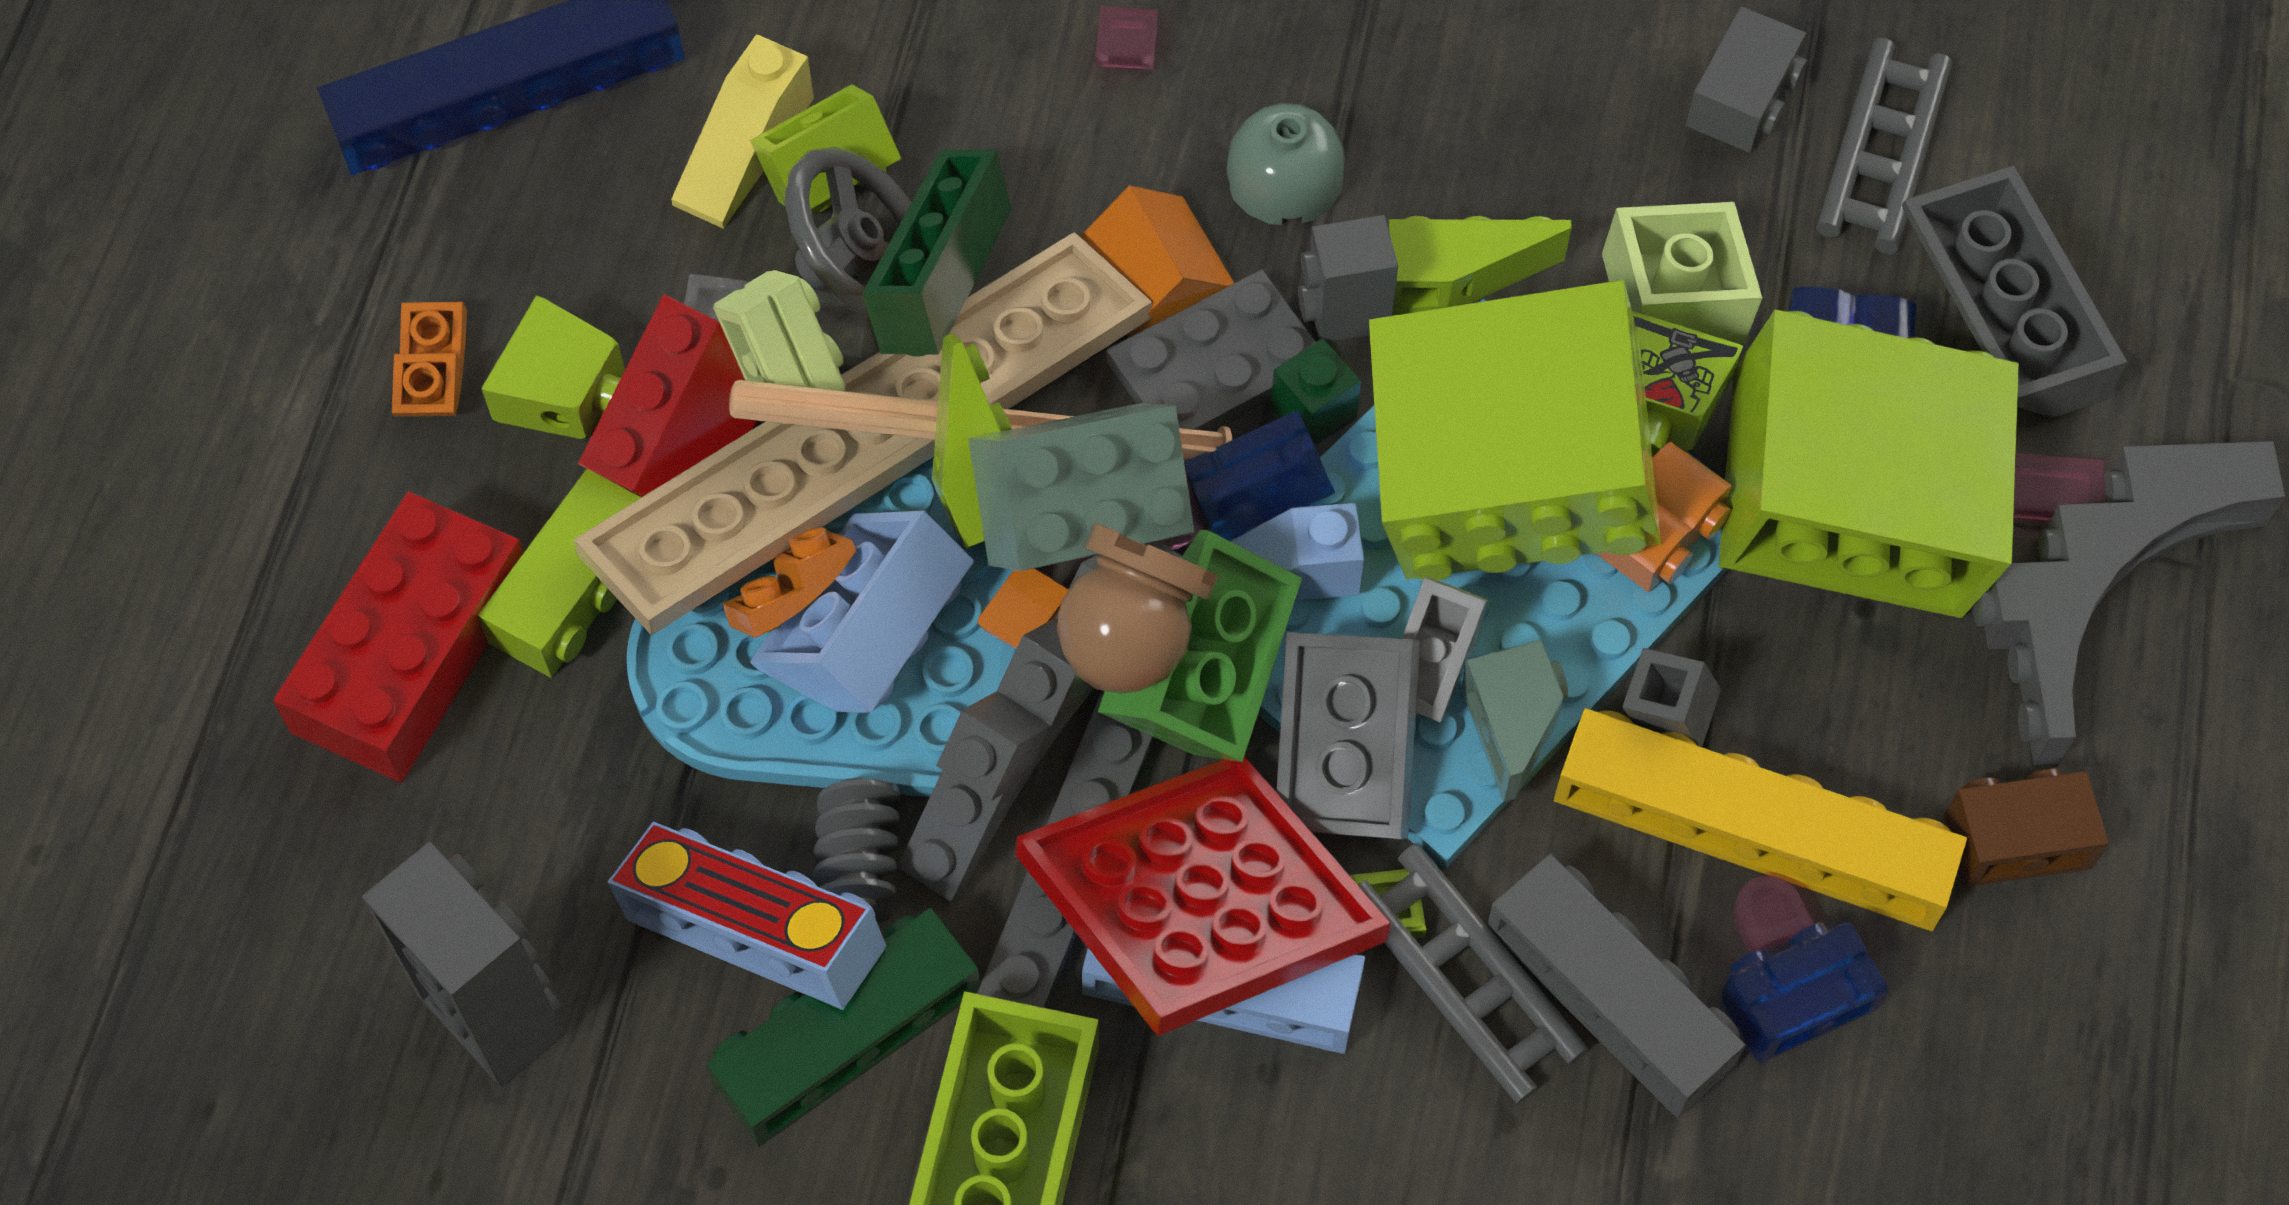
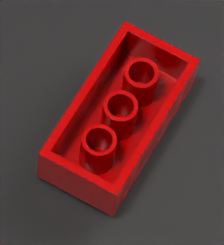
M408 491L273 699L290 733L402 783L488 645L477 615L524 554L519 539Z

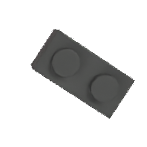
M1741 6L1694 91L1686 126L1751 153L1761 132L1770 136L1774 132L1785 107V102L1779 100L1784 89L1794 93L1799 85L1808 63V59L1800 57L1806 32Z
M1385 215L1312 226L1310 252L1301 253V268L1305 285L1298 287V298L1303 321L1314 322L1318 341L1323 338L1326 342L1370 335L1369 319L1392 316L1398 263Z

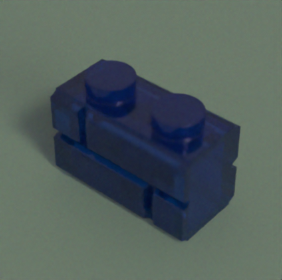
M1295 411L1220 445L1212 452L1207 451L1184 462L1199 503L1214 534L1228 541L1249 532L1291 508L1309 507L1313 503L1335 494L1299 411Z
M1845 922L1828 930L1824 923H1816L1795 934L1788 942L1791 947L1769 957L1765 949H1759L1743 956L1730 967L1732 974L1729 975L1721 992L1722 1001L1736 1026L1741 1028L1742 1036L1756 1061L1763 1063L1878 1010L1888 993L1887 983L1872 958H1868L1867 950L1852 924Z

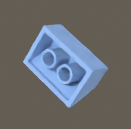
M925 511L852 514L839 535L853 540L856 549L855 554L830 586L813 602L795 616L772 629L750 663L766 675L836 712L872 713L875 708L883 704L893 691V680L908 658L916 654L923 647L928 638V628L941 609L952 602L958 595L962 587L961 579L974 562Z

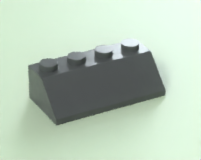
M2014 165L1904 200L1902 208L1981 351L1987 352L1998 359L2019 363L2017 407L2054 418L2109 399L2127 364V360Z

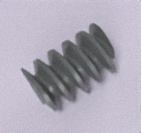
M846 779L824 788L817 797V809L820 816L815 822V830L819 840L814 846V858L818 864L812 871V880L817 887L839 896L842 893H851L860 897L872 907L876 915V922L879 924L890 920V913L885 908L876 906V904L891 901L896 897L895 886L878 879L893 876L897 872L896 861L880 854L890 853L898 848V837L884 830L899 824V812L891 807H887V805L894 804L900 800L901 791L895 784L882 780Z

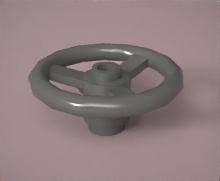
M838 147L807 151L789 170L784 197L790 231L799 247L795 255L797 269L810 286L818 290L829 289L833 295L854 310L869 316L862 294L865 287L853 278L870 265L877 266L889 243L883 240V230L876 218L858 209L852 178L878 197L894 216L898 226L912 201L887 173L864 156ZM826 172L833 214L831 219L816 229L809 202L811 183L819 173Z

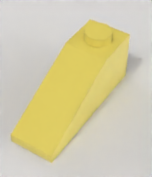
M758 34L755 35L724 80L671 198L673 206L718 227L725 228L764 171L750 140L806 110L814 99L808 56Z

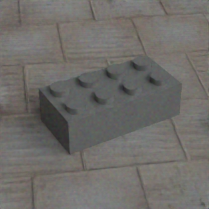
M429 841L366 892L362 898L417 996L502 1088L564 1036L555 1012L562 1006L547 987L551 982L536 963L540 960V957L525 939V936L529 933L519 918L502 901L493 907L480 890L484 886L483 882L458 853L447 860Z

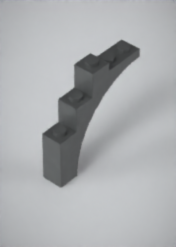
M2273 441L2123 447L2112 469L2104 474L2102 482L2104 503L2058 505L2047 528L2042 529L2039 533L2038 554L2040 562L2012 563L1973 605L1974 621L1977 626H1984L1988 650L2009 649V676L2013 683H2020L2023 700L2018 712L2019 733L2023 742H2030L2034 765L2060 764L2076 738L2072 689L2078 648L2089 619L2103 598L2136 568L2175 546L2218 532L2265 527L2268 525L2286 497Z
M1158 541L1144 543L1146 546L1149 544L1179 558L1182 557ZM1100 554L1081 563L1073 582L1080 575L1098 566L1096 558ZM1059 611L1056 618L1022 636L997 691L961 711L936 765L942 769L941 775L898 864L899 869L950 902L964 893L986 848L1023 786L1067 722L1094 689L1093 686L1076 675L1063 654L1057 634Z

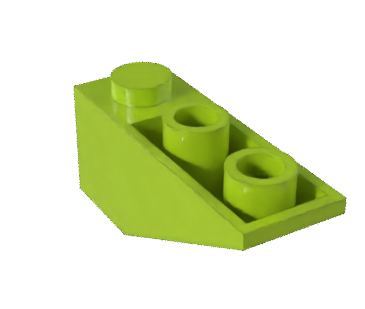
M1424 216L1389 219L1388 229L1398 263L1392 314H1407L1470 304L1565 261L1572 228L1571 220H1551L1542 216L1530 217L1525 220H1491L1483 216H1473L1464 220L1429 219Z
M951 333L943 337L932 482L956 537L967 549L985 541L968 438L1011 430L1012 428L1000 403L997 402L991 406L988 403L980 383L990 378L975 344L965 347L963 341Z

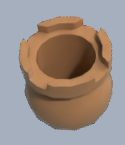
M1094 523L1084 548L1100 554L1096 558L1098 566L1077 577L1061 600L1057 634L1064 656L1076 675L1097 690L1119 694L1139 692L1168 679L1185 656L1192 628L1186 602L1192 601V594L1209 601L1219 575L1149 544L1146 546L1113 529Z

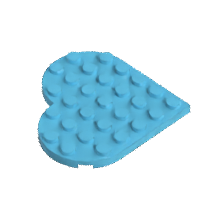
M934 457L822 527L839 535L852 514L925 511L974 560L961 579L962 587L958 595L952 602L941 609L928 628V638L923 647L916 654L908 658L893 680L894 688L887 700L875 708L872 713L836 712L766 675L750 663L772 630L754 638L730 627L722 603L742 595L740 589L755 579L767 576L778 578L773 562L770 560L652 636L635 618L627 647L629 685L644 724L653 737L668 752L695 769L722 778L826 788L846 779H875L895 784L900 788L901 795L931 796L942 772V769L936 765L961 711L997 691L1016 651L984 631L978 624V617L1013 570L988 565L985 541L966 549L956 537L932 482Z

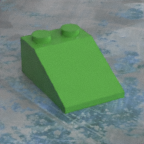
M1200 530L1181 559L1217 574L1219 577L1209 601L1192 594V601L1186 602L1192 628L1185 656L1168 679L1144 690L1124 694L1105 691L1098 712L1190 754L1242 762L1302 578L1208 530Z

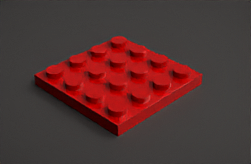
M1245 756L1242 762L1223 759L1017 836L1015 856L1157 1036L1387 942L1390 921Z

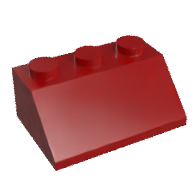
M663 294L578 462L579 465L644 497L758 426L760 422L758 420L739 419L730 415L729 399L731 388L735 381L746 380L718 320Z

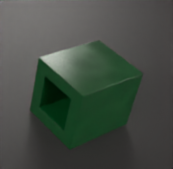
M1322 338L1273 370L1271 408L1301 443L1310 450L1357 419L1361 380Z

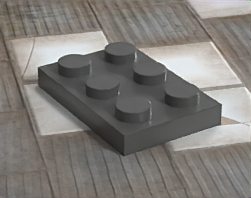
M1261 269L1107 349L1106 356L1107 364L1135 404L1176 405L1179 428L1213 431L1270 401L1272 397L1273 370L1316 342Z
M1286 632L1277 794L1311 832L1408 839L1420 640Z

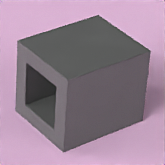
M1643 648L1622 708L1634 725L1660 734L1663 732L1679 733L1692 739L1697 746L1702 747L1721 688L1705 662Z

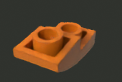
M463 302L401 303L400 354H394L392 414L394 417L456 416L462 384L466 342L467 308Z
M821 527L809 529L789 540L790 548L772 559L778 578L767 576L755 579L740 589L742 595L722 603L730 627L757 638L795 616L830 586L846 567L856 552L853 540Z

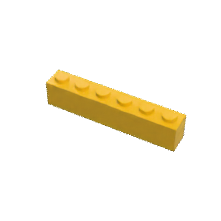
M1587 708L1583 710L1553 800L1568 807L1933 932L1947 908L1967 837L1952 833L1946 825L1929 818L1911 819L1886 810L1883 804L1874 799L1863 796L1849 798L1823 789L1817 781L1803 775L1784 776L1759 767L1753 759L1736 753L1722 755L1697 746L1692 739L1675 732H1663L1660 734L1634 725L1628 717L1614 711L1596 712Z

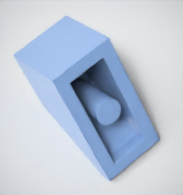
M1356 503L1291 508L1230 541L1301 577L1302 581L1295 601L1356 596L1360 594L1364 556Z

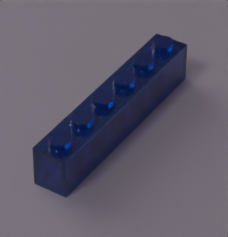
M569 0L317 87V90L352 176L366 170L383 168L392 161L423 150L437 149L449 141L480 130L494 129L503 122L528 113L553 108L560 102L582 94L607 89L619 81L639 74L661 70L669 64L685 58L678 24L667 0Z

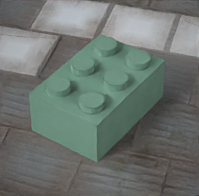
M1139 403L968 438L989 566L1024 571L1095 555L1097 553L1084 548L1094 523L1120 532L1121 535L1142 544L1194 532L1176 405Z

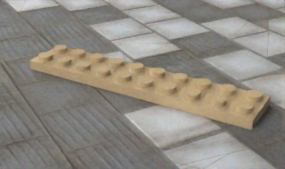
M1073 232L967 297L949 334L953 333L962 340L965 347L975 344L990 378L980 383L989 405L991 406L999 402L1003 409H1009L1150 320L1152 317L1148 313L1152 308V301ZM942 348L938 355L913 357L907 354H880L878 352L841 375L846 385L844 387L845 392L938 402ZM766 421L575 538L576 553L652 636L789 549V540L809 529L824 527L934 457L935 439Z

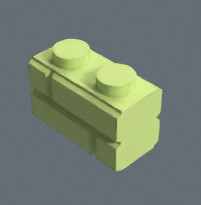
M775 270L767 271L744 285L745 288L736 290L714 303L713 309L746 381L845 391L844 387L846 385L838 367L843 365L842 353L835 341L829 335L822 332L815 313L820 310L818 297L813 288L804 279Z

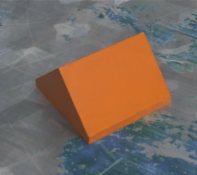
M1129 185L1080 236L1081 239L1152 301V308L1148 313L1152 318L1126 334L1127 338L1234 284L1183 196Z

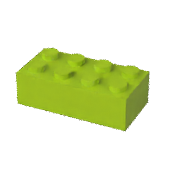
M964 991L909 1205H1062L1099 1051V1019Z

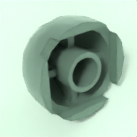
M1279 103L1257 111L1241 123L1229 146L1227 177L1230 182L1229 190L1233 200L1248 215L1268 224L1282 225L1283 218L1296 219L1302 217V223L1317 219L1332 208L1342 192L1345 155L1336 129L1317 111L1301 104Z

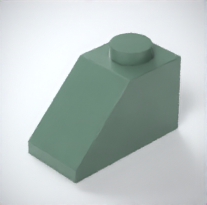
M1542 640L1471 658L1466 661L1461 690L1503 802L1517 798L1556 726L1563 699L1568 697V686L1562 666L1557 660L1549 661Z

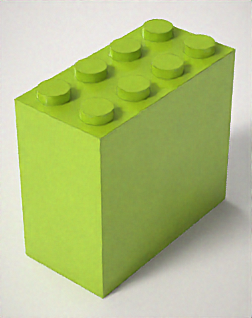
M1624 280L1369 319L1382 524L1406 580L1417 578L1423 581L1424 577L1428 576L1441 581L1451 576L1452 573L1474 570L1500 573L1512 569L1517 564L1539 561L1565 564L1575 561L1582 555L1610 552L1616 555H1630L1640 552L1647 546L1661 545L1641 347Z
M1775 309L1737 365L1733 375L1725 481L1732 485L1726 504L1732 511L1721 528L1718 567L1962 618L2012 564L2019 363L1998 359L1983 351L1967 352L1935 345L1924 338L1907 339L1876 332L1864 325H1844L1816 319L1801 311L1785 312Z

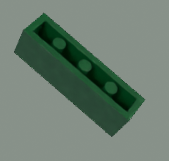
M997 149L940 150L862 293L880 354H907L913 357L939 354L943 346V337L949 335L1012 210Z
M931 908L916 918L913 915L904 916L885 930L882 936L887 947L843 1010L806 994L804 995L801 992H795L781 1000L772 1009L770 1019L749 1034L745 1030L732 1034L715 1049L713 1053L714 1058L706 1063L712 1083L758 1147H761L961 1006L964 991L977 994L980 987L978 968Z

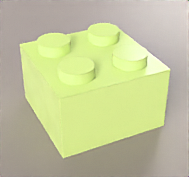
M1719 202L1616 208L1602 257L1609 282L1624 280L1632 311L1737 344L1745 343L1761 303L1762 295L1735 203Z

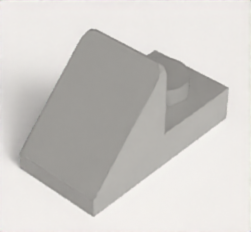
M1428 576L1424 577L1402 639L1420 640L1416 713L1441 722L1445 718L1466 659L1474 652L1488 599Z

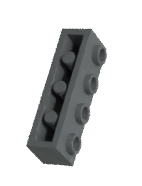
M1549 854L1492 904L1487 926L1500 942L1677 1119L1735 1067L1745 1044L1739 1039L1740 1034L1733 1021L1718 1008L1711 1007L1709 1009L1690 991V983L1684 973L1669 960L1662 959L1660 961L1641 943L1642 937L1635 925L1619 912L1612 914L1594 897V890L1590 882L1575 867L1570 865L1564 867Z

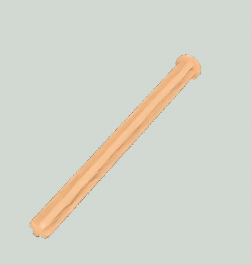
M744 380L735 381L730 392L729 409L730 415L734 418L935 439L937 401ZM1003 409L1012 429L1074 417ZM1221 426L1217 432L1179 428L1184 465L1213 469L1216 476H1225L1232 453V434L1230 428Z

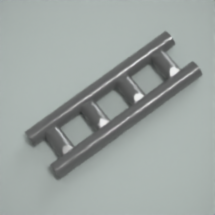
M1877 38L1871 45L1816 230L1825 237H1836L1840 234L1843 221L1878 231L1875 248L1885 254H1894L1899 249L1908 218L1902 208L1904 200L1914 197L1951 70L1952 60L1945 54H1933L1929 58L1926 69L1892 60L1895 51L1894 42L1887 38ZM1885 82L1919 91L1913 115L1878 105ZM1871 128L1906 137L1899 161L1865 152ZM1857 174L1892 184L1885 208L1850 198Z
M1415 843L1398 857V861L1409 872L1407 877L1381 896L1377 894L1367 880L1359 883L1358 886L1391 923L1387 942H1384V944L1514 1102L1520 1104L1538 1088L1525 1071L1554 1049L1570 1065L1584 1055L1589 1047L1418 843ZM1427 895L1452 925L1421 947L1397 916ZM1470 946L1494 977L1464 999L1439 967L1464 948ZM1512 997L1537 1026V1029L1507 1051L1482 1019Z

